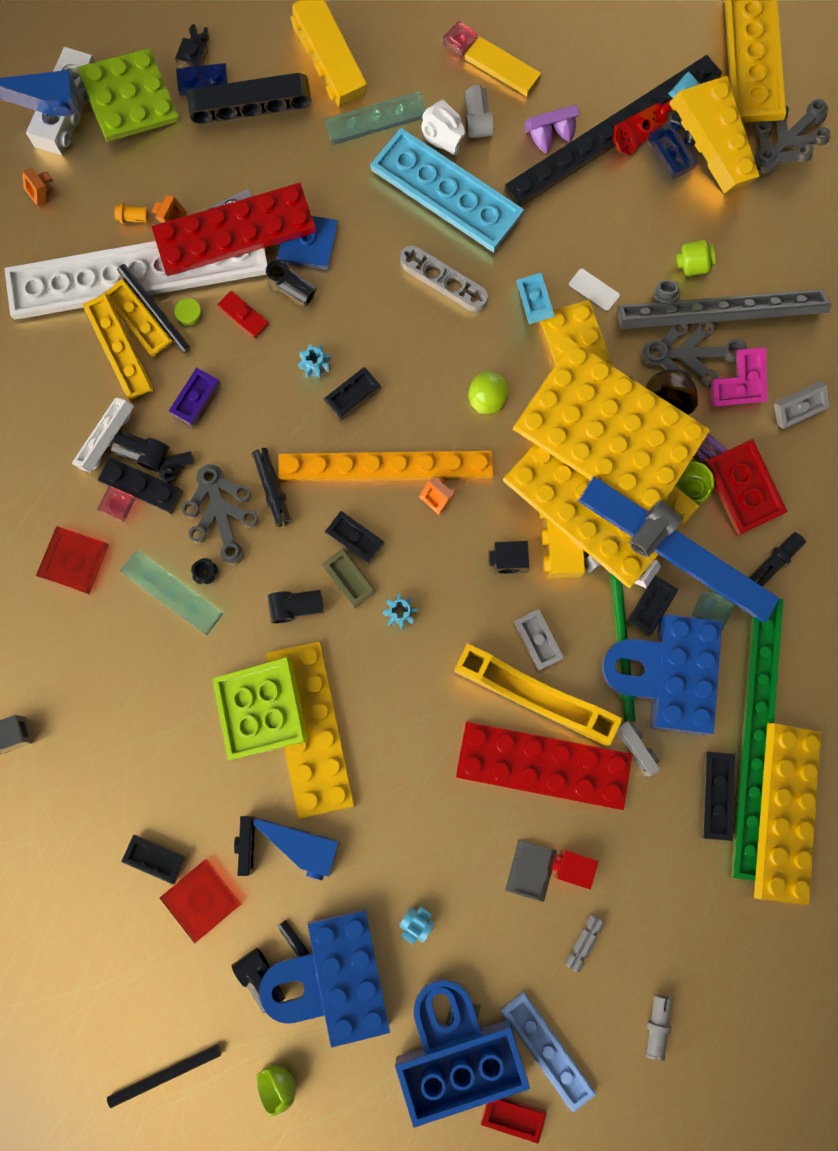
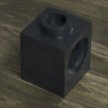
M528 541L495 542L493 550H489V567H494L495 574L527 573L529 570Z

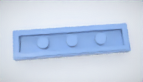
M524 991L500 1009L506 1019H509L513 1029L573 1113L596 1095L594 1089Z

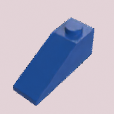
M69 70L0 78L1 100L51 116H67L78 113L77 88Z
M260 818L254 820L253 825L300 869L306 870V876L323 880L324 876L329 877L331 875L340 841Z

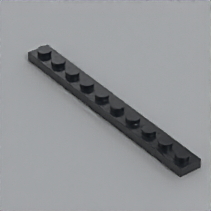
M705 55L506 183L504 190L515 204L520 207L524 206L615 147L616 145L613 141L614 125L656 103L663 105L670 99L672 100L673 98L668 93L687 72L702 84L720 78L722 71L708 55ZM644 120L642 124L643 128L648 126L647 120Z

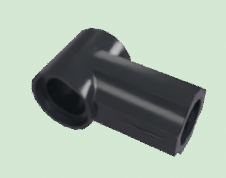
M273 260L268 263L266 277L269 288L276 293L286 295L302 307L309 305L313 300L317 287L291 271L282 260ZM275 274L284 275L280 279L273 278Z
M120 430L112 440L111 451L114 454L136 461L137 464L148 470L159 472L170 447L156 439L147 438L146 440Z
M321 590L300 593L282 591L267 595L270 623H287L299 617L324 614Z
M256 947L234 962L231 967L242 986L249 989L264 1014L266 1012L260 1002L259 989L262 978L270 968V965L261 950ZM279 985L273 988V998L279 1002L283 1001L286 996Z

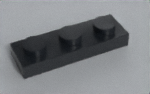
M109 457L97 480L107 487L172 515L183 493L181 488Z
M704 752L701 838L733 841L735 754Z

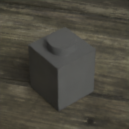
M14 715L0 720V755L32 744L25 717Z

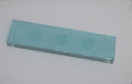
M420 91L325 118L324 122L331 144L335 145L421 120L426 108Z
M138 550L132 554L120 570L121 573L205 635L209 634L223 615L220 610Z

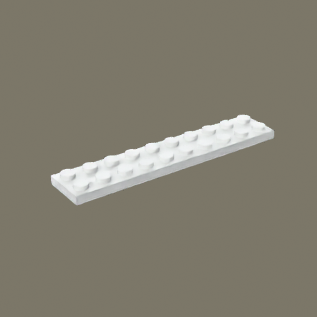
M156 241L7 267L4 270L10 316L17 320L83 308V303L102 295L122 279V276L117 271V268L122 264L129 268L149 295L266 275L268 263L265 248L167 277Z

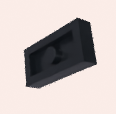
M343 511L338 513L325 530L327 536L368 565L385 544L382 539Z

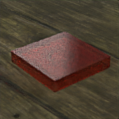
M56 526L36 576L89 595L109 544Z
M207 859L202 861L159 897L194 944L241 905L240 901Z

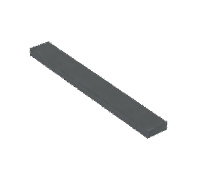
M824 289L680 300L671 304L655 302L617 306L616 314L620 328L631 329L829 313L831 303Z

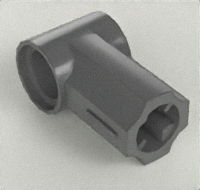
M663 499L656 502L645 516V522L628 542L633 551L645 558L650 557L662 540L669 536L683 520V516Z

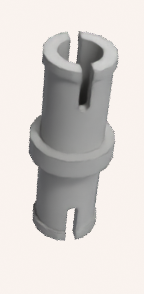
M654 994L651 1020L647 1023V1028L650 1031L645 1056L653 1060H657L659 1057L660 1061H664L667 1035L671 1033L672 1028L669 1025L673 998L666 995H661L660 997L659 994Z

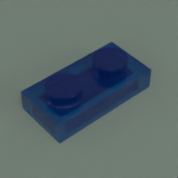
M226 63L176 68L180 97L187 96L188 91L194 88L229 83Z
M672 123L649 134V142L672 179L695 169L697 162Z

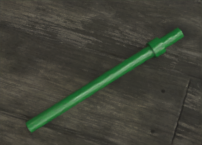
M611 574L618 643L628 639L623 584ZM618 659L620 674L631 675L630 660ZM619 694V700L623 702L624 722H636L634 699L636 697Z

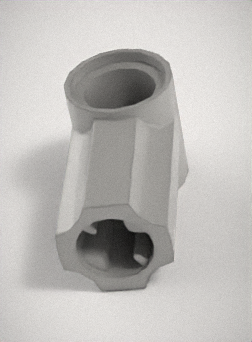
M472 85L469 89L465 90L467 138L493 136L492 112H489L487 90L481 87V85Z

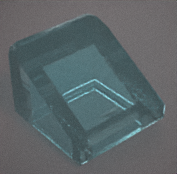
M704 591L701 593L692 615L700 619L722 621L723 630L734 605L715 592Z

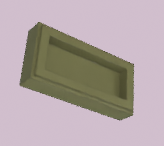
M344 548L322 564L354 608L376 593L374 587Z

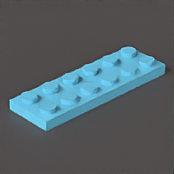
M402 128L396 132L370 164L371 170L493 253L524 214L523 208Z

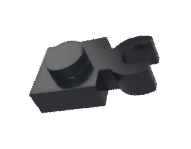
M192 24L189 28L191 37L190 39H182L175 60L177 65L200 71L208 52L206 43L209 41L210 35L207 27L203 29L201 34H197L196 25Z

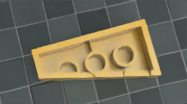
M299 0L293 3V15L290 16L293 29L314 63L319 77H322L330 99H335L340 107L365 95L367 84L325 1Z
M728 76L679 91L669 104L674 111L678 112L682 119L681 124L686 131L689 130L696 142L694 144L699 153H703L708 162V168L724 194L748 186L757 179L759 173Z

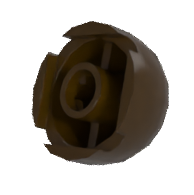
M664 370L656 373L645 386V388L687 415L694 412L698 406L696 385L691 377L682 371Z

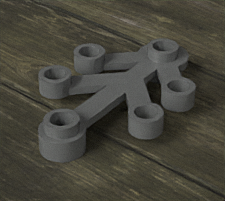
M821 99L812 101L807 107L806 114L789 131L787 127L789 108L786 106L785 119L775 121L778 142L772 147L769 138L772 131L771 122H758L756 136L759 137L760 150L754 156L758 171L762 173L772 172L779 163L807 162L812 159L813 144L825 145L829 142L830 130L826 127L817 128L814 134L800 135L810 124H820L826 120L828 106L825 101ZM799 146L797 151L783 152L786 148Z
M713 322L700 323L697 330L680 347H670L677 338H683L688 331V325L681 324L673 325L661 341L653 340L648 342L642 350V357L650 366H662L665 370L682 371L692 379L689 371L681 370L671 360L680 359L700 376V382L703 386L711 387V382L705 379V375H710L713 379H717L718 374L716 371L708 369L697 358H726L727 361L736 363V356L732 355L729 351L747 349V346L740 339H732L725 347H695L703 338L710 337L714 331ZM706 326L710 331L705 332L701 327ZM675 327H682L684 332L676 331ZM651 352H657L659 357H653Z
M212 464L205 465L197 473L196 479L199 486L192 499L182 505V512L187 518H196L200 513L199 506L208 492L211 503L198 525L190 529L189 537L196 544L203 543L207 538V531L216 517L223 542L220 551L221 557L227 564L236 565L242 561L244 552L241 546L234 542L227 514L242 521L248 528L255 527L259 522V518L254 511H245L223 500L219 489L234 495L240 503H246L251 499V491L245 485L237 486L224 479L223 472L218 466ZM207 474H214V478L211 481L205 480ZM240 491H247L246 497H238ZM189 506H195L193 513L188 514L186 512ZM248 515L255 516L252 523L245 522ZM196 531H202V536L199 539H194L193 537ZM229 548L236 549L233 556H227Z

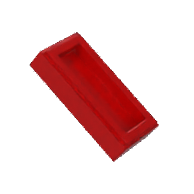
M505 1097L485 1104L480 1123L482 1126L539 1144L547 1113L546 1110Z

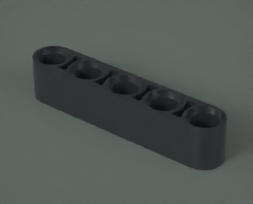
M303 73L194 88L187 93L190 120L196 124L298 110L308 107L312 102L308 77Z

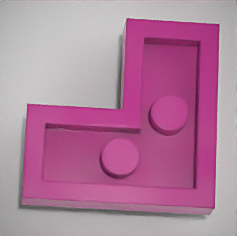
M766 347L736 350L737 377L711 379V406L767 402Z

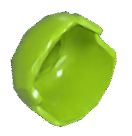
M484 371L475 376L468 391V399L471 406L479 413L484 414L499 412L509 395L507 380L499 373Z
M692 461L688 464L675 486L696 504H703L712 495L714 476L705 464Z
M275 1064L264 1068L256 1075L259 1096L268 1115L273 1117L288 1110L294 1102L296 1089L294 1079L288 1070Z

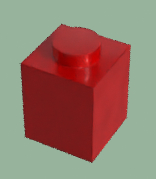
M562 849L560 854H555L551 870L555 871L554 877L556 879L591 890L599 861Z

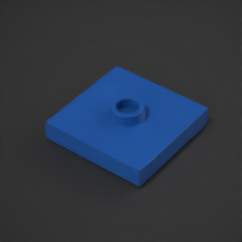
M312 216L316 233L280 243L277 260H282L286 264L328 271L338 228V220Z

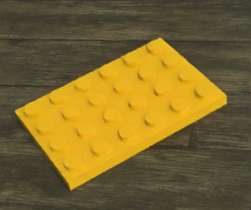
M571 341L513 427L514 431L591 480L592 477H596L646 511H649L660 499L666 501L710 431L706 426L574 341Z
M536 444L529 449L503 479L509 487L628 588L633 586L659 555L656 552H653L648 558L638 555L631 549L628 543L632 538L630 535L579 503L578 499L590 479ZM674 486L665 501L683 516L682 522L675 529L677 531L680 530L699 507L698 504L676 486Z

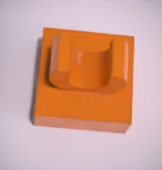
M32 167L22 170L24 190L37 207L46 204V194L53 191V187L50 185V182H53V178L48 172H42L37 175Z
M166 195L163 203L156 202L152 209L160 223L181 218L187 214V211L174 196Z
M434 476L428 481L419 497L439 515L446 509L456 489L453 487L450 490L444 485V478L438 479Z

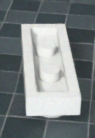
M115 398L72 464L89 473L92 469L97 468L102 461V454L107 447L112 445L115 434L122 425L129 421L131 417L130 412L134 406L127 400Z

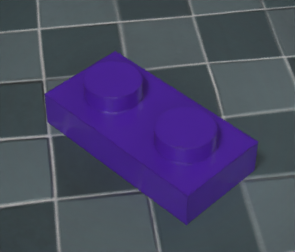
M196 367L169 409V413L193 427L221 384L219 379Z

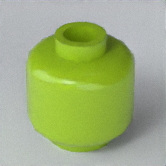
M706 239L685 242L681 247V253H676L678 269L683 268L686 276L707 274L711 271L712 266L716 265L714 245H709Z

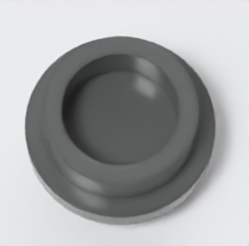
M673 280L660 281L654 289L655 299L665 304L676 302L680 297L679 285Z

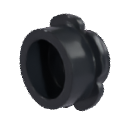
M202 558L192 565V578L198 584H210L215 580V575L218 574V567L210 559ZM204 569L207 570V573H206V574H203V573H202V571H203Z

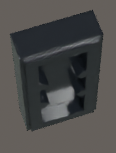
M363 367L324 398V402L338 419L342 421L380 391L381 385Z
M655 575L626 623L650 637L679 589Z
M240 816L239 837L236 836L234 841V853L239 854L238 876H249L254 873L255 826L253 823L256 819L255 816Z
M135 834L132 836L121 862L174 885L187 856Z

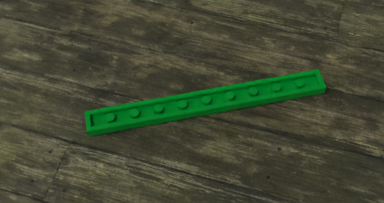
M784 599L778 600L767 622H761L751 615L731 864V878L755 881L767 724L774 723Z

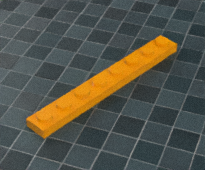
M492 451L278 454L279 482L430 480L434 476L438 479L444 478L445 480H483L493 478Z

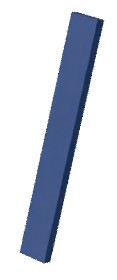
M596 477L591 478L578 499L579 503L631 537L645 522V516L648 511ZM677 530L666 536L654 550V552L761 622H767L780 599Z

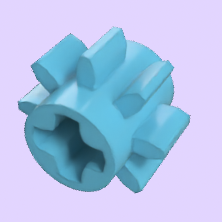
M309 344L305 352H299L300 358L303 361H300L298 365L301 370L306 369L307 378L313 375L320 379L324 371H330L329 365L326 363L331 360L330 354H323L322 345L317 348ZM316 359L318 363L313 364L312 360Z
M397 594V600L394 602L386 600L390 608L383 611V616H391L388 622L389 626L396 623L403 630L404 623L414 624V620L410 616L417 613V608H410L411 597L405 601L401 600L400 594ZM399 606H402L404 611H408L403 613L402 618H398L397 613H393L397 611Z
M422 906L417 911L410 907L399 924V927L404 930L401 937L411 944H414L416 939L423 943L435 925L429 920L432 913Z

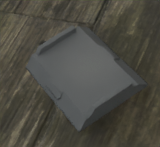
M518 840L505 890L544 902L552 873L553 859L557 851Z

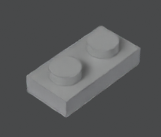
M819 381L774 402L777 425L785 429L829 408L827 384Z
M539 609L514 620V624L538 671L564 659Z
M628 721L620 724L616 733L629 753L632 754L633 759L644 776H652L660 770L657 766L659 760L651 748L646 749L642 743L643 735L635 724L630 725Z

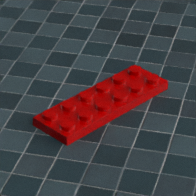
M301 182L151 226L167 277L316 233Z
M466 722L455 778L624 810L632 754Z

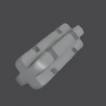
M595 915L589 917L585 924L587 925L586 930H582L573 947V954L570 953L566 960L567 967L575 972L581 971L585 963L583 961L584 958H588L598 939L597 933H601L605 926V922Z

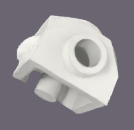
M442 99L426 109L422 117L421 128L425 139L430 144L456 155L459 151V143L464 137L465 128L461 123L460 115Z

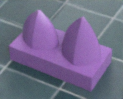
M573 105L530 117L524 122L526 133H531L533 141L544 153H548L553 138L552 126L555 127L557 133L568 142L572 140L576 130L575 118L580 115L578 106Z

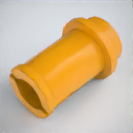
M121 202L120 205H115V220L120 221L122 224L125 221L148 223L149 210L147 206H128L124 202Z

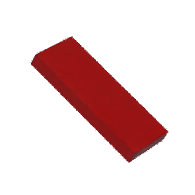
M232 290L217 304L223 312L255 339L269 325L266 319Z

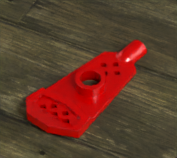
M671 99L663 105L656 103L614 125L613 141L618 152L631 155L647 138L666 122L667 114L673 110L669 104ZM644 120L648 121V128L646 130L642 126Z

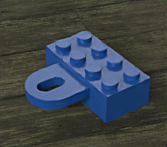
M666 614L659 622L657 642L626 639L614 644L607 651L602 663V672L606 683L611 689L621 695L652 699L650 729L702 736L714 734L722 621ZM618 659L639 661L644 667V672L641 676L620 674L615 668V663Z
M364 908L308 921L307 925L313 953L281 960L273 964L262 978L259 997L267 1015L275 1021L286 1024L325 1016L331 1048L390 1033L366 910ZM292 981H299L303 984L304 993L298 998L279 1002L272 996V990L277 985Z
M433 980L420 990L415 1000L414 1019L423 1048L397 1056L395 1063L413 1128L530 1089L528 1077L509 1019L480 1028L469 993L461 984L454 980ZM437 994L446 995L450 1001L454 1014V1020L450 1024H441L437 1019L432 999Z

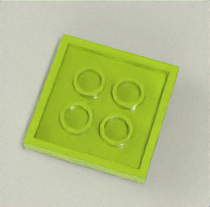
M150 48L77 67V73L106 142L178 122V114Z
M286 657L212 678L228 761L308 741L292 658Z

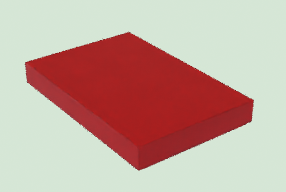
M753 439L703 462L714 476V487L737 535L743 534L788 512Z

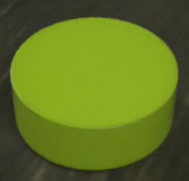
M183 299L175 306V316L179 323L184 326H194L202 318V310L198 302L193 299Z

